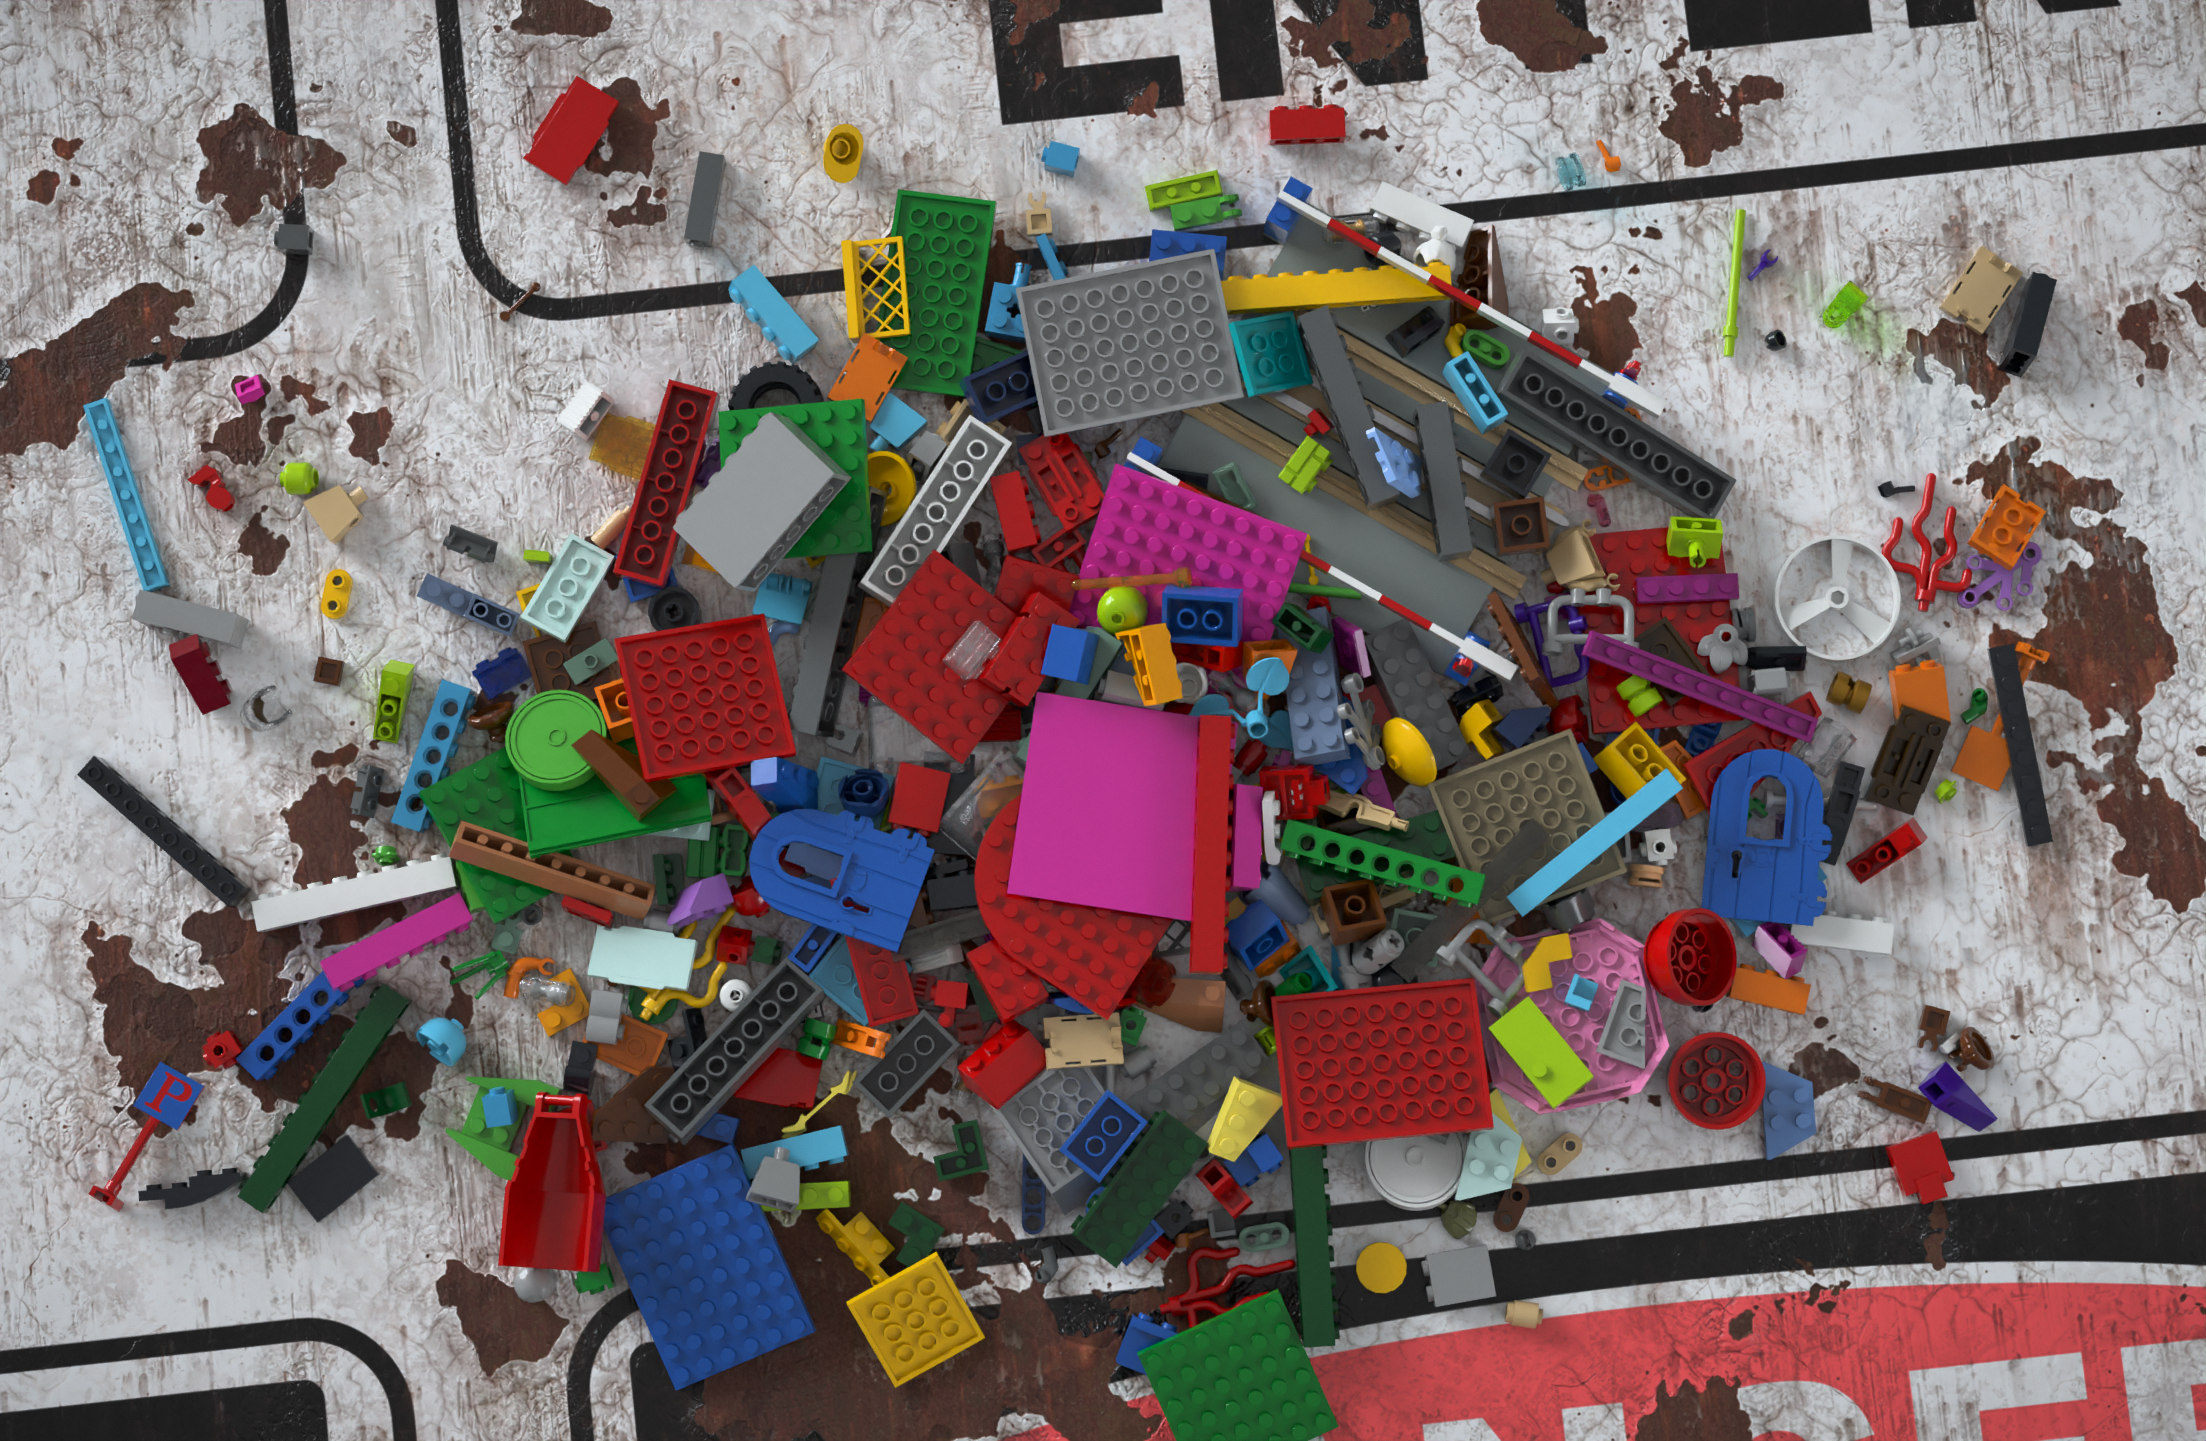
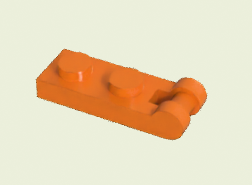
M837 1020L836 1026L838 1029L831 1043L881 1059L885 1058L886 1052L884 1049L886 1042L890 1041L891 1034L845 1020Z

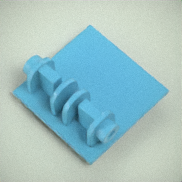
M770 573L760 584L752 615L764 613L765 618L801 625L813 582L807 581L806 578L798 579L793 578L792 575L785 576L783 573L781 575Z

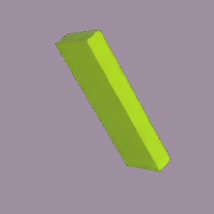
M1218 170L1145 186L1150 212L1169 208L1170 205L1223 196Z

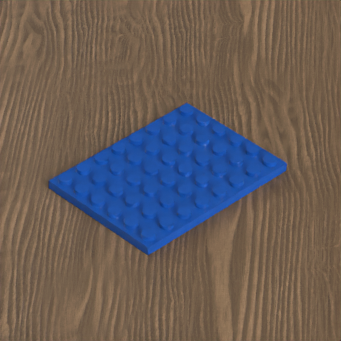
M734 1143L606 1197L603 1228L676 1391L816 1331L761 1204L745 1201L751 1182Z

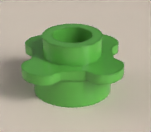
M379 846L376 848V853H372V858H375V862L381 866L393 865V862L400 861V858L397 857L396 848L392 846Z

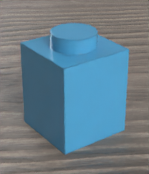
M1051 141L1049 148L1044 147L1041 162H1045L1044 167L1046 171L1074 178L1080 148Z
M495 1087L489 1089V1093L482 1097L487 1128L512 1125L519 1119L514 1089L505 1090V1087Z

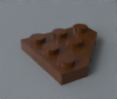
M646 1066L636 1078L616 1092L613 1098L593 1112L591 1124L593 1140L667 1144L668 1131L647 1113L644 1105L674 1074L675 1068Z

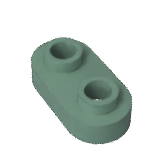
M1280 1222L1248 1226L1240 1232L1239 1244L1247 1252L1275 1249L1286 1245L1290 1234L1288 1228ZM1274 1230L1281 1232V1237L1277 1240L1273 1239L1271 1235ZM1249 1234L1256 1236L1255 1243L1249 1244L1246 1238Z

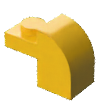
M1490 699L1477 702L1463 715L1459 728L1467 745L1475 744L1477 752L1486 760L1498 757L1505 751L1490 731L1504 718Z

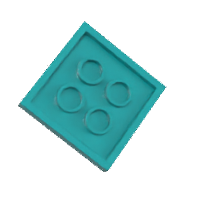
M1293 311L1240 320L1228 324L1249 397L1313 384Z

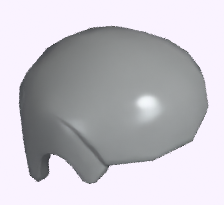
M523 1267L514 1278L515 1292L521 1300L528 1303H535L549 1298L556 1287L555 1275L551 1269Z

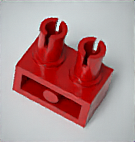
M1062 528L1032 549L1031 555L1039 564L1069 572L1064 565L1065 561L1073 559L1078 568L1081 569L1086 554L1087 542L1078 529L1068 534L1066 529Z

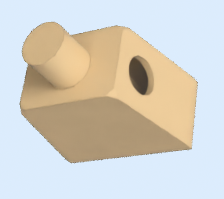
M338 485L306 500L303 504L329 541L337 544L364 517L357 506L369 497L361 486L348 494L341 485Z

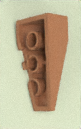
M1138 976L1146 1001L1135 1004V1006L1195 1031L1222 1033L1226 981Z

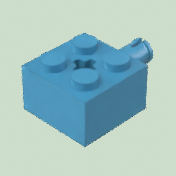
M1016 263L1013 284L1008 285L994 282L985 327L987 337L1026 344L1016 288L1028 286L1031 265L1025 264L1022 273L1023 263ZM1013 309H1017L1019 313L1015 318H1011V313H1009L1013 312Z

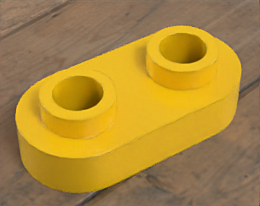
M332 570L326 577L321 610L330 619H340L348 610L353 580L351 575L345 570ZM337 577L342 578V583L339 586L334 584ZM337 602V608L330 610V603Z

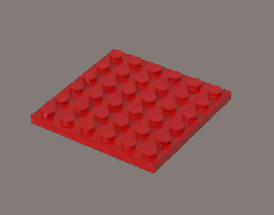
M934 549L841 671L959 764H963L1010 701L1001 695L1003 691L997 692L978 679L1018 616Z
M764 613L614 639L645 782L749 765L754 760L773 757L783 759L796 756V749Z

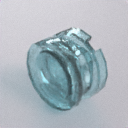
M1576 152L1570 153L1566 158L1561 156L1555 159V164H1559L1558 169H1556L1558 177L1565 191L1572 190L1574 186L1582 187L1586 185L1585 172Z

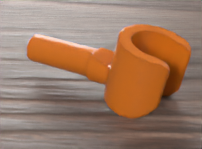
M1598 140L1596 144L1603 155L1606 171H1619L1621 167L1619 156L1610 157L1602 140Z

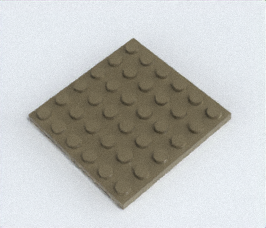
M1571 728L1428 784L1460 867L1487 875L1480 903L1475 905L1480 918L1490 924L1518 914V910L1509 901L1507 896L1606 817ZM1617 842L1537 906L1628 872Z

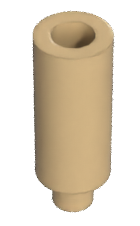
M627 505L621 512L617 510L590 539L602 550H605L626 528L631 508Z

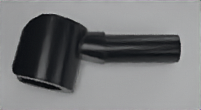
M1888 481L1878 486L1881 496L1887 498L1903 492H1914L1915 486H1898L1894 488L1892 481Z

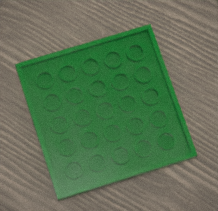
M864 399L718 412L721 469L726 465L725 460L727 457L737 452L742 446L741 442L744 437L753 433L758 427L757 424L761 417L772 412L789 417L852 477L783 559L872 552Z
M1278 1289L1137 1352L1176 1441H1309L1339 1427Z

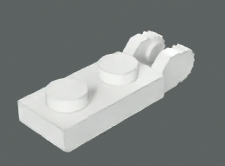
M1266 791L1262 800L1266 862L1274 866L1279 864L1283 850L1280 849L1281 841L1278 840L1281 839V823L1276 821V815H1280V801L1275 800V791Z

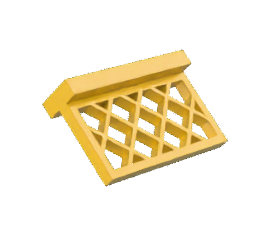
M903 237L841 241L849 339L853 343H859L864 332L866 333V324L872 317L882 324L876 332L867 333L875 339L911 335ZM897 243L898 252L892 259L882 253L888 244ZM870 246L876 252L868 262H865L860 258L859 248ZM879 255L889 262L881 273L870 266ZM898 258H899V266L895 263V262L898 260ZM892 266L900 271V277L894 284L884 277ZM868 268L878 275L869 287L862 282V275ZM881 279L891 286L883 297H880L873 291ZM900 283H901V290H900L899 288H897V286H898ZM894 290L902 295V301L896 308L886 302ZM870 292L880 300L871 311L864 306V299ZM883 303L893 310L884 322L874 315ZM901 308H903V315L899 312ZM896 314L904 320V329L893 330L888 326Z

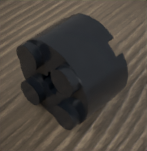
M670 586L656 593L648 607L650 622L657 631L700 624L702 618L701 607L696 598L686 589L677 586ZM678 608L680 616H676L673 619L669 613Z

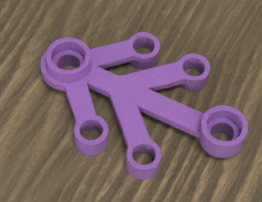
M2029 541L2010 571L1998 563L1995 564L1994 561L1982 559L1979 555L1968 557L1966 567L1971 571L1981 569L1995 573L1976 587L1967 588L1965 591L1958 593V604L1965 609L1974 607L1979 601V596L2002 580L2000 596L1996 601V607L2000 611L2009 610L2013 605L2010 595L2013 574L2016 569L2022 566L2020 583L2016 586L2017 594L2025 597L2033 591V585L2030 583L2032 567L2041 560L2042 551L2036 543ZM2029 549L2033 552L2032 558L2026 556V550ZM1972 558L1978 561L1977 567H1973L1970 564ZM2022 584L2028 586L2027 593L2021 591ZM1966 593L1972 594V602H1968L1965 599ZM2001 599L2008 601L2007 608L2001 606Z

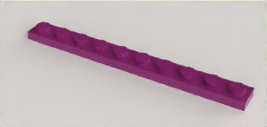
M1595 631L1589 632L1582 652L1583 656L1806 743H1811L1819 720Z

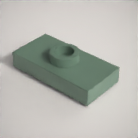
M1235 461L1212 471V475L1225 499L1248 510L1258 506Z
M604 638L563 663L575 685L578 686L616 663L618 658L608 639Z

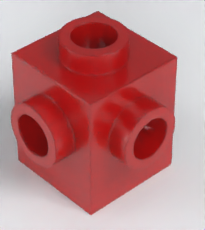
M723 925L717 943L716 961L746 966L748 957L753 955L755 941H752L753 930Z
M227 1030L222 1034L217 1032L206 1039L208 1043L202 1046L205 1051L203 1057L207 1064L215 1068L224 1067L225 1070L237 1064L236 1058L245 1050L233 1030Z

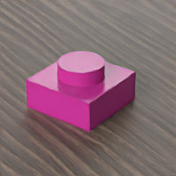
M258 374L235 384L237 397L242 405L254 402L265 395L262 381Z

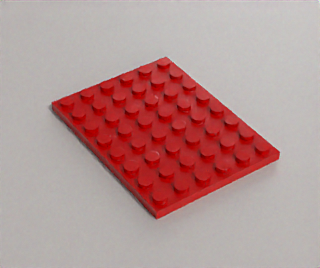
M1669 527L1598 533L1589 537L1605 573V576L1602 578L1607 579V576L1612 573L1618 575L1617 579L1609 580L1612 585L1620 584L1616 591H1611V595L1623 596L1633 605L1634 638L1666 616L1711 677L1740 688L1737 663L1732 661L1727 670L1717 674L1711 666L1710 656L1697 654L1699 642L1704 636L1713 634L1715 628L1721 624L1732 625L1729 600L1637 604V577L1726 574L1722 544L1719 559H1706L1705 565L1698 568L1697 561H1695L1696 567L1691 566L1690 557L1668 555L1666 539ZM1596 591L1586 592V595H1596ZM1585 605L1577 607L1579 616L1584 615L1588 624V629L1582 631L1583 634H1589L1590 631L1600 634H1624V610L1621 606L1598 607L1596 605ZM1724 632L1721 636L1722 640L1728 641L1730 633ZM1589 658L1590 668L1586 675L1593 735L1624 732L1635 722L1643 730L1744 720L1742 717L1685 696L1670 708L1662 700L1656 706L1635 718L1628 708L1629 700H1623L1616 690L1618 685L1633 675Z
M1474 978L1271 997L1287 1149L1493 1130L1494 1124Z

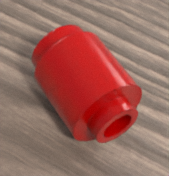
M1257 739L1253 742L1248 740L1234 758L1235 762L1232 766L1243 771L1242 774L1249 777L1251 773L1254 774L1268 756V753L1265 751L1267 746Z

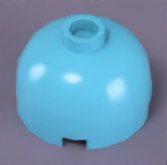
M443 1017L430 1019L415 1033L419 1043L423 1047L427 1043V1046L431 1049L429 1053L449 1067L451 1065L454 1066L461 1059L467 1046L466 1037L462 1032L464 1027L453 1018L451 1021Z

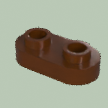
M1512 1183L1510 1189L1504 1190L1493 1214V1223L1498 1230L1510 1232L1518 1226L1530 1197L1529 1191L1524 1185ZM1515 1191L1521 1193V1199L1518 1201L1512 1198V1194ZM1506 1214L1511 1217L1509 1224L1502 1222V1217Z

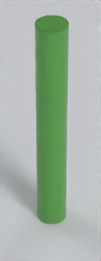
M1290 583L1288 589L1289 593L1361 600L1362 595L1348 588Z

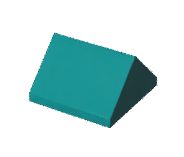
M1311 945L1307 946L1279 970L1284 980L1294 973L1306 974L1312 982L1310 993L1338 991V986Z

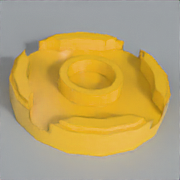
M1375 1242L1367 1245L1360 1252L1356 1260V1273L1359 1281L1366 1289L1375 1293H1388L1395 1290L1402 1284L1406 1276L1407 1263L1404 1255L1397 1247L1387 1242Z

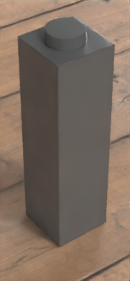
M699 151L684 240L686 244H689L690 248L704 250V247L711 248L726 166L724 155Z

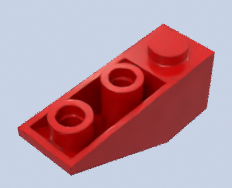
M1912 817L1848 861L1846 865L1858 882L1862 884L1923 844L1928 837L1914 817Z

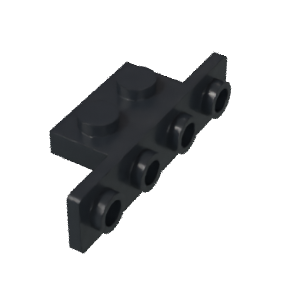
M701 1008L682 1010L687 1035L667 1040L672 1066L675 1068L674 1073L707 1040Z

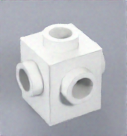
M1563 307L1542 309V336L1557 345L1574 343V333L1579 332V320L1574 318L1573 309Z
M1670 828L1641 833L1642 843H1639V852L1641 858L1645 857V863L1652 862L1653 866L1668 865L1667 860L1674 859L1673 854H1677V845L1675 838L1671 839ZM1656 844L1660 846V852L1656 850Z

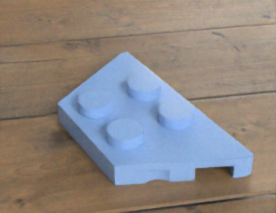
M1374 427L1367 430L1368 439L1371 438L1376 441L1380 449L1375 455L1382 467L1387 483L1410 498L1421 495V457Z

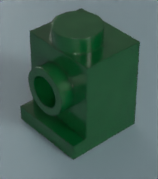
M757 935L752 960L778 966L784 941Z

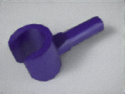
M1771 249L1765 251L1760 258L1758 266L1747 276L1750 281L1762 270L1772 267L1777 262L1778 256L1773 261H1769L1766 257Z

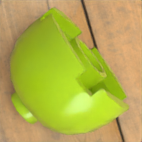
M1113 586L1099 600L1097 608L1098 621L1105 631L1116 636L1115 633L1143 626L1148 616V603L1143 594L1132 586Z

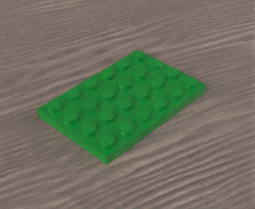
M506 747L419 792L421 799L450 849L461 821L528 842L519 776L508 757ZM569 850L558 852L573 857ZM457 860L494 925L554 893V891Z

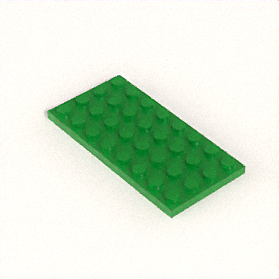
M898 189L891 237H903L911 335L878 339L886 346L908 357L891 389L965 398L959 382L962 378L972 374L997 207L996 201ZM897 243L889 245L888 258L892 259L898 252ZM898 258V260L895 262L898 266H899V258ZM894 266L885 274V278L892 284L900 277V271ZM885 281L883 284L882 297L891 287ZM901 283L897 286V288H899L900 290H901ZM894 290L886 302L896 308L902 301V295ZM883 303L880 307L878 318L884 322L893 310ZM901 308L900 311H899L902 315H903V308ZM896 314L888 326L893 330L904 329V320ZM878 322V324H877V330H878L879 327L882 325V324L879 323V322ZM895 371L888 382L889 384L891 383L892 379L896 374Z

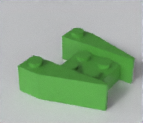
M467 1077L466 1081L479 1085V1090L462 1132L454 1128H446L445 1132L496 1176L511 1180L516 1168L514 1165L516 1158H520L519 1154L512 1152V1148L529 1106L535 1107V1098L538 1092H548L549 1095H561L563 1089L541 1080ZM495 1087H505V1090L514 1089L519 1119L512 1125L487 1128L482 1097L489 1093V1089ZM550 1105L549 1112L554 1113L557 1105Z

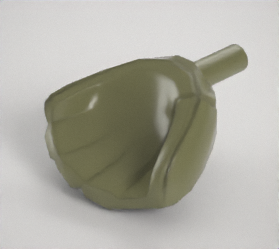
M1450 1200L1438 1206L1442 1209L1440 1213L1442 1225L1451 1237L1460 1239L1469 1234L1476 1225L1477 1212L1475 1211L1474 1204L1466 1201Z

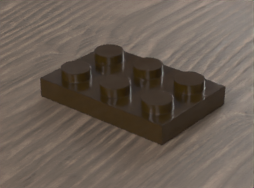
M1666 616L1634 638V642L1639 643V649L1710 676ZM1651 682L1669 708L1685 697L1683 694Z

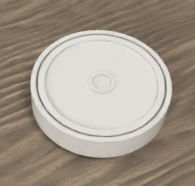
M1451 1133L1445 1145L1426 1136L1367 1141L1364 1156L1366 1174L1377 1194L1391 1205L1411 1211L1428 1210L1446 1202L1457 1191L1466 1152V1144L1461 1133Z

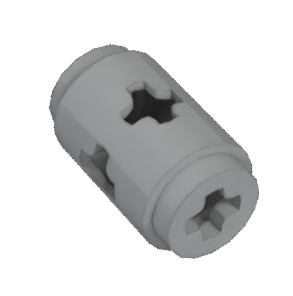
M1382 930L1355 949L1352 956L1353 965L1361 974H1374L1401 955L1404 949V941L1395 930Z

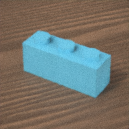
M1467 351L1447 362L1442 374L1480 433L1483 435L1502 424L1508 412L1469 352Z

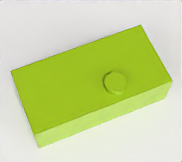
M1529 996L1488 1028L1489 1032L1553 1111L1594 1079L1592 1073Z

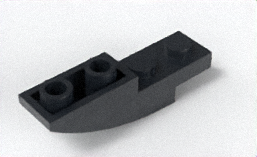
M1839 761L1827 806L1823 812L1822 823L1827 825L1831 830V834H1833L1832 841L1822 840V845L1829 844L1832 846L1831 853H1829L1824 861L1819 862L1832 866L1836 865L1858 802L1859 789L1865 771L1864 767Z
M238 1168L222 1169V1174L212 1175V1170L197 1171V1176L189 1177V1187L187 1182L172 1183V1188L162 1189V1184L146 1185V1190L138 1191L139 1201L165 1199V1210L199 1204L213 1199L236 1186L246 1177V1172L238 1173Z

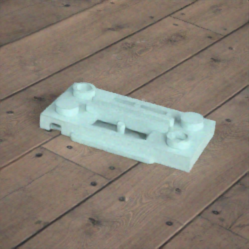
M597 926L587 975L593 978L606 979L611 983L658 990L667 988L688 992L698 942L696 940L675 937L673 933L628 926H621L619 929H607L603 926Z

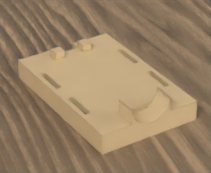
M1981 245L1939 309L1954 319L1958 316L1966 320L1964 325L1981 336L2023 272L2012 266V263H2007L2000 259L1996 252L1993 253ZM1972 263H1973L1974 266L1972 267V269L1970 270V272L1967 274L1966 272L1968 271V269L1970 268V266H1971ZM1958 284H1960V287L1958 288V290L1956 291V293L1953 294V292H1954V290L1956 289V287L1958 286ZM2009 287V289H2008V291L2006 292V294L2004 295V297H2002V295L2004 294V292L2006 291V289ZM1994 307H1995L1996 309L1994 310V312L1992 313V315H1991L1990 318H1989L1988 316L1990 315V313L1992 312V310H1993Z
M1112 1013L1108 1021L1096 1014L1042 1019L1044 1040H1049L1050 1048L1045 1049L1047 1070L1124 1064V1046L1121 1041L1119 1013ZM1105 1060L1104 1062L1091 1063V1061ZM1079 1062V1064L1066 1065V1063Z

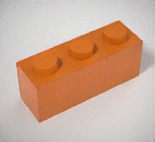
M1740 964V968L1736 967L1734 980L1726 997L1804 1015L1811 985L1804 983L1805 978L1791 976L1789 979L1779 977L1780 975L1776 971L1765 969V973L1755 971L1754 966Z

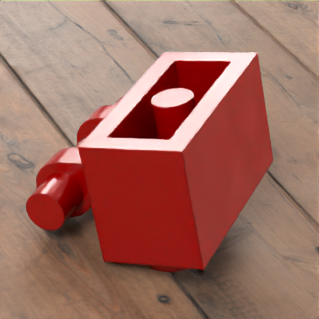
M937 980V985L932 984L930 1000L935 1001V1006L945 1007L944 1012L938 1018L941 1026L948 1028L954 1024L956 1009L967 1010L970 987L968 983Z

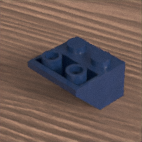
M1549 707L1511 710L1492 731V734L1511 751L1529 745L1535 738L1531 734L1535 730L1537 732L1542 730L1551 719L1548 716L1551 709Z

